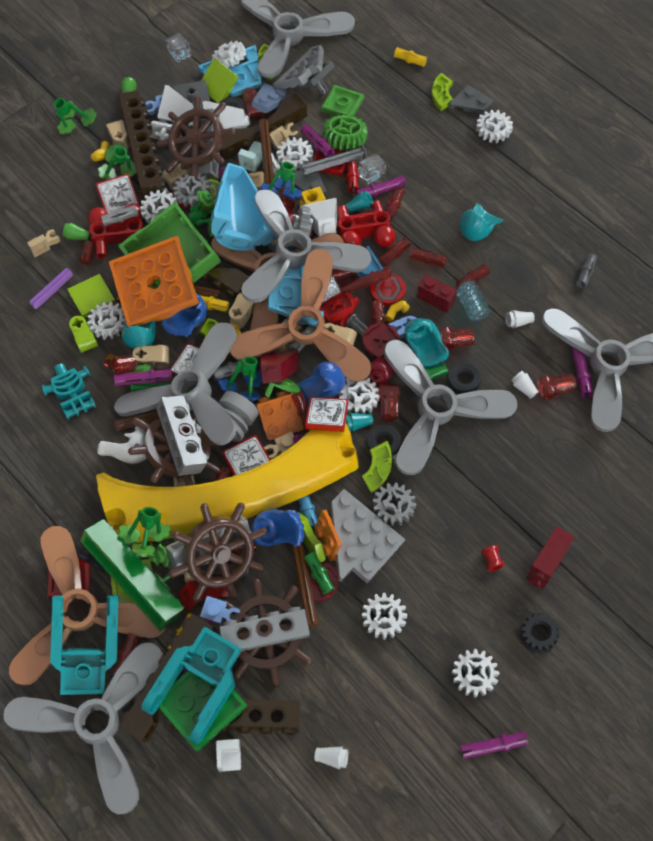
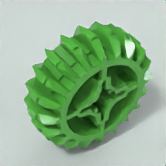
M343 114L342 116H331L330 119H327L323 126L322 135L330 147L333 146L334 149L338 148L340 151H348L364 145L367 140L368 130L362 119Z

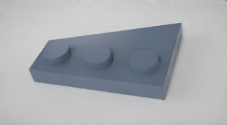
M264 83L253 99L252 107L267 113L278 108L281 101L291 95L287 94L283 89H277Z

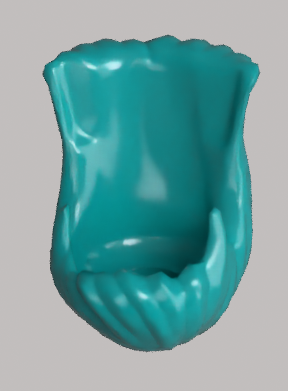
M477 203L473 210L469 209L464 212L459 220V229L466 239L479 241L487 237L495 225L503 222V219L489 214Z
M416 318L407 323L404 330L406 340L424 369L433 368L443 362V360H447L449 351L442 343L440 332L433 321L426 318Z
M125 320L122 329L123 342L131 349L151 346L155 339V321L140 326L127 327Z

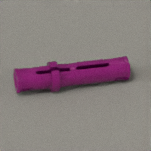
M302 126L301 133L315 146L317 151L322 152L325 157L334 155L335 151L328 145L327 140L321 138L310 126Z
M401 175L378 184H369L368 187L355 190V193L359 194L362 191H368L374 198L377 197V194L406 186V182H404L406 179Z
M571 346L577 372L576 381L580 386L581 397L586 398V391L588 397H591L593 395L590 383L591 374L588 373L585 355Z
M150 369V371L114 374L115 387L172 381L171 369L156 371Z
M525 731L507 736L506 734H500V737L460 745L461 751L470 750L469 752L462 753L463 759L501 750L508 752L511 748L527 746L528 739L518 741V739L527 737Z

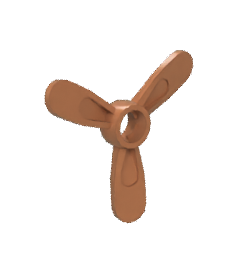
M334 233L325 234L311 240V242L344 243L342 238ZM215 237L211 242L212 249L217 255L252 272H255L276 255V253H268L262 256L256 250H232L218 243ZM300 248L293 251V253L302 252ZM268 297L255 304L250 330L279 323L280 314L268 310Z
M315 249L308 254L301 282V306L291 313L287 323L260 327L237 335L236 341L230 350L231 355L236 360L242 361L244 357L248 356L257 358L295 340L303 345L314 344L329 362L337 364L343 371L344 376L351 381H363L370 375L371 363L368 358L348 341L326 330L324 318L319 312L329 286L333 268V258L329 252L323 249ZM309 316L318 321L315 331L310 335H303L294 329L297 326L298 320L302 317Z
M61 526L48 528L41 536V547L48 569L62 596H64L63 647L73 631H85L92 627L94 623L106 627L107 603H98L93 594L82 589L79 561L68 530ZM75 598L82 599L91 604L89 614L82 622L73 621L65 614L69 603ZM118 603V632L145 638H155L164 633L165 629L159 631L135 603ZM52 623L33 637L12 660L9 666V675L15 683L30 685L50 666Z

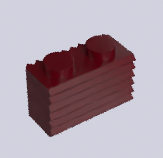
M427 274L424 275L418 284L417 298L439 308V310L442 309L445 313H448L456 301L457 289Z

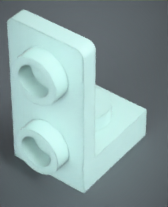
M254 141L248 151L240 150L238 156L241 167L256 172L263 160L261 143Z

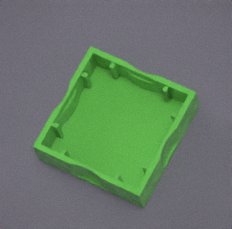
M176 202L157 215L151 223L135 232L119 245L122 252L127 255L178 236L187 265L191 271L193 283L221 262L217 254L193 226ZM155 281L152 284V289L158 288L161 282Z

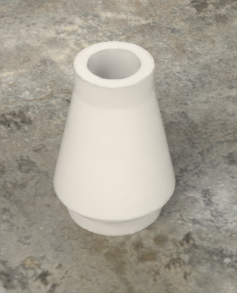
M511 310L506 313V324L508 327L516 328L533 323L534 314L533 312Z
M523 371L519 372L511 380L514 383L513 386L530 399L539 392L529 375Z
M343 746L317 747L315 761L337 769L341 767L346 768L348 749H343Z

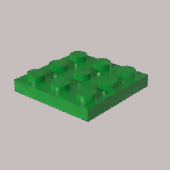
M187 671L172 685L159 708L193 749L198 752L248 706L233 689L203 740L199 744L194 743L188 739V736L191 735L198 723V717L216 687Z

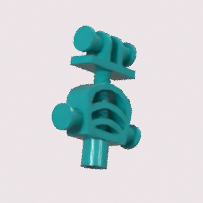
M64 364L56 365L54 370L57 376L51 378L52 384L42 385L45 396L48 395L47 393L54 392L58 399L67 400L60 403L68 420L74 415L79 416V411L84 410L86 413L88 412L87 409L91 407L96 408L89 391L82 393L85 389V383L82 378L91 375L88 369L83 366V369L79 372L75 368L67 371Z

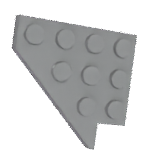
M318 45L310 48L272 86L285 90L288 87L294 88L297 85L302 86L306 84L310 76L322 71L324 56L322 46Z
M343 489L330 504L332 523L341 541V547L336 556L338 580L342 582L353 571L368 584L406 539Z

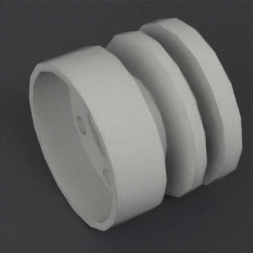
M226 391L218 403L236 423L237 430L232 441L240 442L244 434L247 433L248 426L253 424L259 412L256 406L244 396L232 391Z

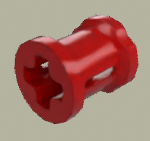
M497 545L487 547L481 551V554L485 556L489 572L499 570L505 566V563L501 561Z

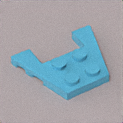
M256 45L245 48L246 56L244 57L247 62L229 68L239 76L229 93L230 97H236L262 87L258 71L259 63ZM212 61L198 65L199 71L203 75Z
M305 265L295 269H288L280 284L268 296V310L289 318L291 313L301 306V282ZM309 316L298 320L315 328L318 324V321Z

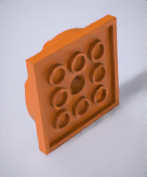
M178 236L109 261L127 327L140 326L151 321L165 320L174 316L180 310L199 304L191 271L187 265ZM155 281L161 282L158 288L152 289V284Z

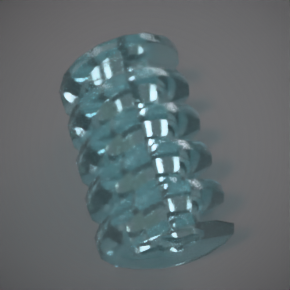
M473 280L461 284L457 289V296L465 308L469 319L478 321L488 317L492 311L488 308L489 305L485 302L486 299L481 297L482 292L479 291V286L475 285L476 281Z

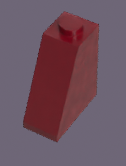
M298 350L275 351L261 356L263 383L282 382L299 369Z

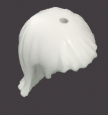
M136 426L133 433L124 434L130 439L127 443L118 444L100 441L97 453L101 456H112L130 464L140 463L146 459L145 454L130 455L128 449L143 446L146 432Z

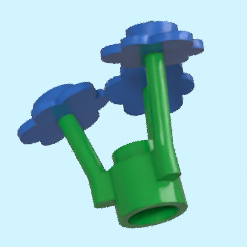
M282 162L271 184L266 185L263 183L260 190H270L277 194L278 190L276 189H279L283 196L289 199L301 197L302 190L295 188L296 174L294 173V164Z
M248 356L244 357L242 362L238 361L230 380L218 381V385L221 386L220 389L223 392L232 391L237 393V384L233 381L241 369L244 375L243 379L249 386L248 391L240 392L239 394L251 402L261 398L258 392H252L253 386L259 387L261 382H263L262 372L257 371V359Z

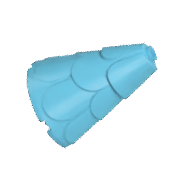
M228 163L224 169L218 186V194L211 216L212 234L215 236L216 241L226 248L238 251L255 250L256 246L268 245L276 239V236L264 222L255 206L254 198L258 189L244 167Z

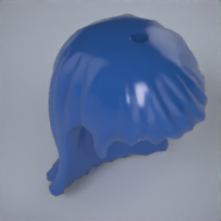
M196 293L199 304L180 310L174 316L162 321L164 330L167 333L187 337L191 335L193 329L204 322L207 306L199 294Z
M323 362L315 367L312 371L314 374L311 377L298 383L309 406L310 397L333 398L338 395L345 386V376L337 364Z
M269 509L262 511L254 519L251 532L260 528H266L267 534L254 540V542L264 546L280 543H290L294 546H299L305 537L304 525L301 523V518H299L300 514L295 510Z

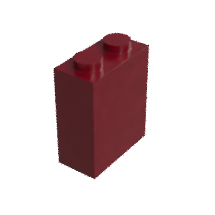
M556 526L526 577L531 585L542 589L546 587L575 536Z

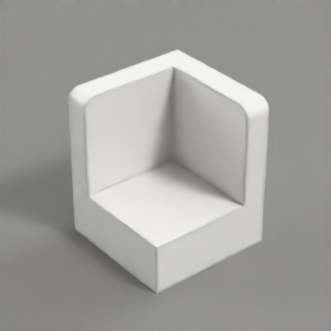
M239 739L217 741V769L219 772L241 770V745Z

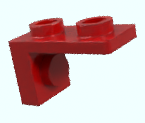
M197 581L187 582L178 592L184 612L191 611L199 602L205 601L207 596L216 599L228 596L226 587H207L201 600L194 602L193 595L199 585Z

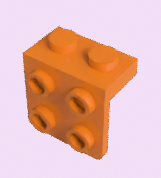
M284 390L276 393V397H261L258 399L259 402L254 403L258 409L268 440L276 439L291 431L295 433L303 430L302 420L293 393H288Z
M325 509L321 511L314 531L317 538H320L324 555L328 556L330 562L336 560L337 553L341 547V541L332 523V519Z

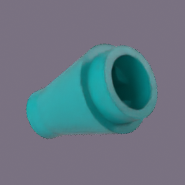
M362 191L347 203L346 207L352 213L370 207L373 204V200L368 191Z
M348 413L346 424L349 430L353 432L373 425L372 414Z

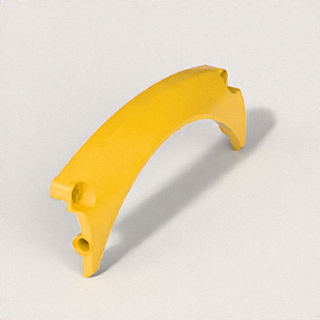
M346 424L345 432L310 430L295 445L272 460L249 471L214 482L180 487H154L128 483L113 478L104 472L97 474L96 479L98 493L108 524L114 528L117 534L120 533V526H132L138 515V510H143L145 507H153L161 513L160 522L163 526H170L169 538H172L174 531L189 535L196 525L204 521L200 509L203 503L208 504L212 517H231L236 505L242 502L245 508L241 515L248 519L259 515L262 511L276 509L305 497L356 471L359 465L351 433ZM139 521L135 529L141 534L138 543H141L145 528L142 527ZM148 538L147 542L154 541V539Z

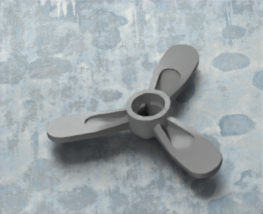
M241 0L244 8L273 27L275 39L265 51L258 65L259 74L266 78L275 77L282 71L288 58L290 47L299 44L303 36L347 34L354 29L355 19L348 12L321 14L302 20L295 13H280L267 0Z
M260 190L256 193L254 198L255 206L278 241L275 248L276 255L259 267L243 283L241 290L245 300L254 303L265 300L280 284L288 269L299 268L305 265L308 254L315 249H323L330 253L333 258L334 269L362 272L368 268L371 262V255L365 247L339 242H311L310 237L305 232L293 229L289 215L276 193L270 190ZM295 246L300 248L302 252H289L285 247Z
M558 309L547 310L542 318L543 325L564 342L589 356L592 370L599 376L592 398V425L602 432L615 430L621 421L622 392L619 377L624 374L628 365L653 363V333L642 336L627 345L611 339L600 342L563 311ZM601 355L613 357L619 366L607 364Z
M219 323L213 326L201 344L190 370H184L173 379L171 385L142 389L122 395L114 406L117 414L120 416H131L156 409L162 397L184 396L186 403L189 404L190 411H194L198 423L209 439L217 445L229 443L236 434V423L225 409L211 398L212 389L208 379L225 360L237 338L235 328L229 323ZM197 385L192 391L185 393L190 387Z
M392 340L384 348V356L387 362L419 397L418 412L421 417L407 434L396 457V466L403 474L415 475L422 471L434 446L438 426L450 421L454 415L477 419H506L511 417L517 409V400L509 391L478 390L455 395L447 386L433 385L421 362L409 346L402 341ZM432 398L441 400L446 405L447 411L444 413L435 412L429 407L427 400Z
M140 644L116 671L102 699L87 700L79 708H74L51 700L28 697L15 698L8 703L4 710V721L10 728L18 731L40 733L76 731L79 738L88 744H93L97 776L106 805L116 814H127L137 806L139 790L129 763L114 739L119 726L118 713L139 692L143 691L147 685V678L151 673H155L159 666L158 662L163 654L155 644ZM94 710H101L109 715L108 725L100 734L90 733L84 726L86 718Z

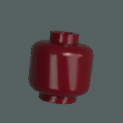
M379 357L371 363V372L368 378H370L371 382H375L378 385L385 384L392 377L394 370L385 357Z

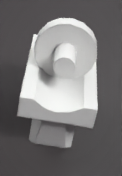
M162 120L159 122L152 121L153 138L159 140L168 139L172 125Z

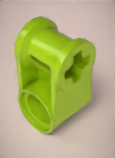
M74 316L71 318L69 325L80 352L83 353L97 347L96 339L84 317Z

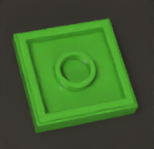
M334 85L322 105L321 111L333 116H342L344 114L345 116L350 115L354 117L364 100V94Z

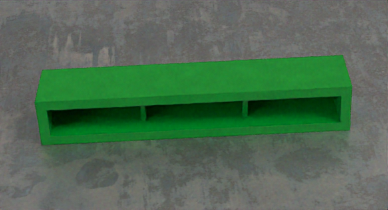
M103 519L84 530L80 542L159 631H162L179 619L184 609L181 602L174 598L166 585L156 578L153 571L147 568L141 561V558L132 552L128 544L119 538L111 525Z

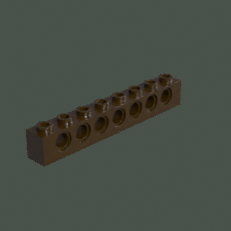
M137 90L120 93L119 97L142 197L145 200L144 196H151V191L156 194L157 190L163 193L162 189H165L164 178H160L162 171L161 166H157L159 159L158 154H154L156 147L155 142H151L154 141L152 131H148L151 129L149 119H145L148 118L146 108H143L145 107L144 98L140 97Z

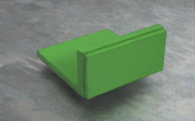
M287 378L282 382L266 383L265 395L267 397H270L274 386L299 396L301 394L299 385Z

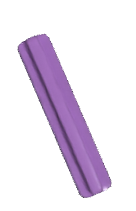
M65 268L29 301L30 305L35 309L40 307L73 276L72 272Z

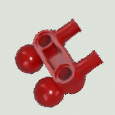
M379 200L373 201V204H371L373 212L349 215L345 205L337 208L339 216L337 221L338 235L344 243L360 246L361 239L374 237V241L380 247H389L394 243L396 234L390 225V215L383 211Z
M131 203L125 206L127 208L135 205L138 216L125 219L122 223L119 221L107 225L106 227L101 216L109 213L104 208L96 207L89 212L88 222L91 225L89 230L92 243L96 247V257L98 259L107 257L106 245L122 243L135 232L144 228V219L141 214L140 205Z

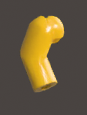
M107 141L101 142V149L91 154L92 161L97 162L105 159V150L109 149Z
M401 300L391 305L385 315V319L392 322L397 312L401 310L405 313L409 310V304Z

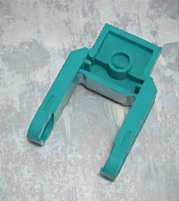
M53 596L50 663L61 672L60 695L104 694L105 671L117 661L118 596H107L104 650L99 648L62 650L64 596Z
M204 626L192 646H185L175 650L144 699L141 709L153 715L182 669L186 667L188 671L216 687L199 715L198 723L191 735L188 736V739L199 744L235 687L231 668L242 649Z

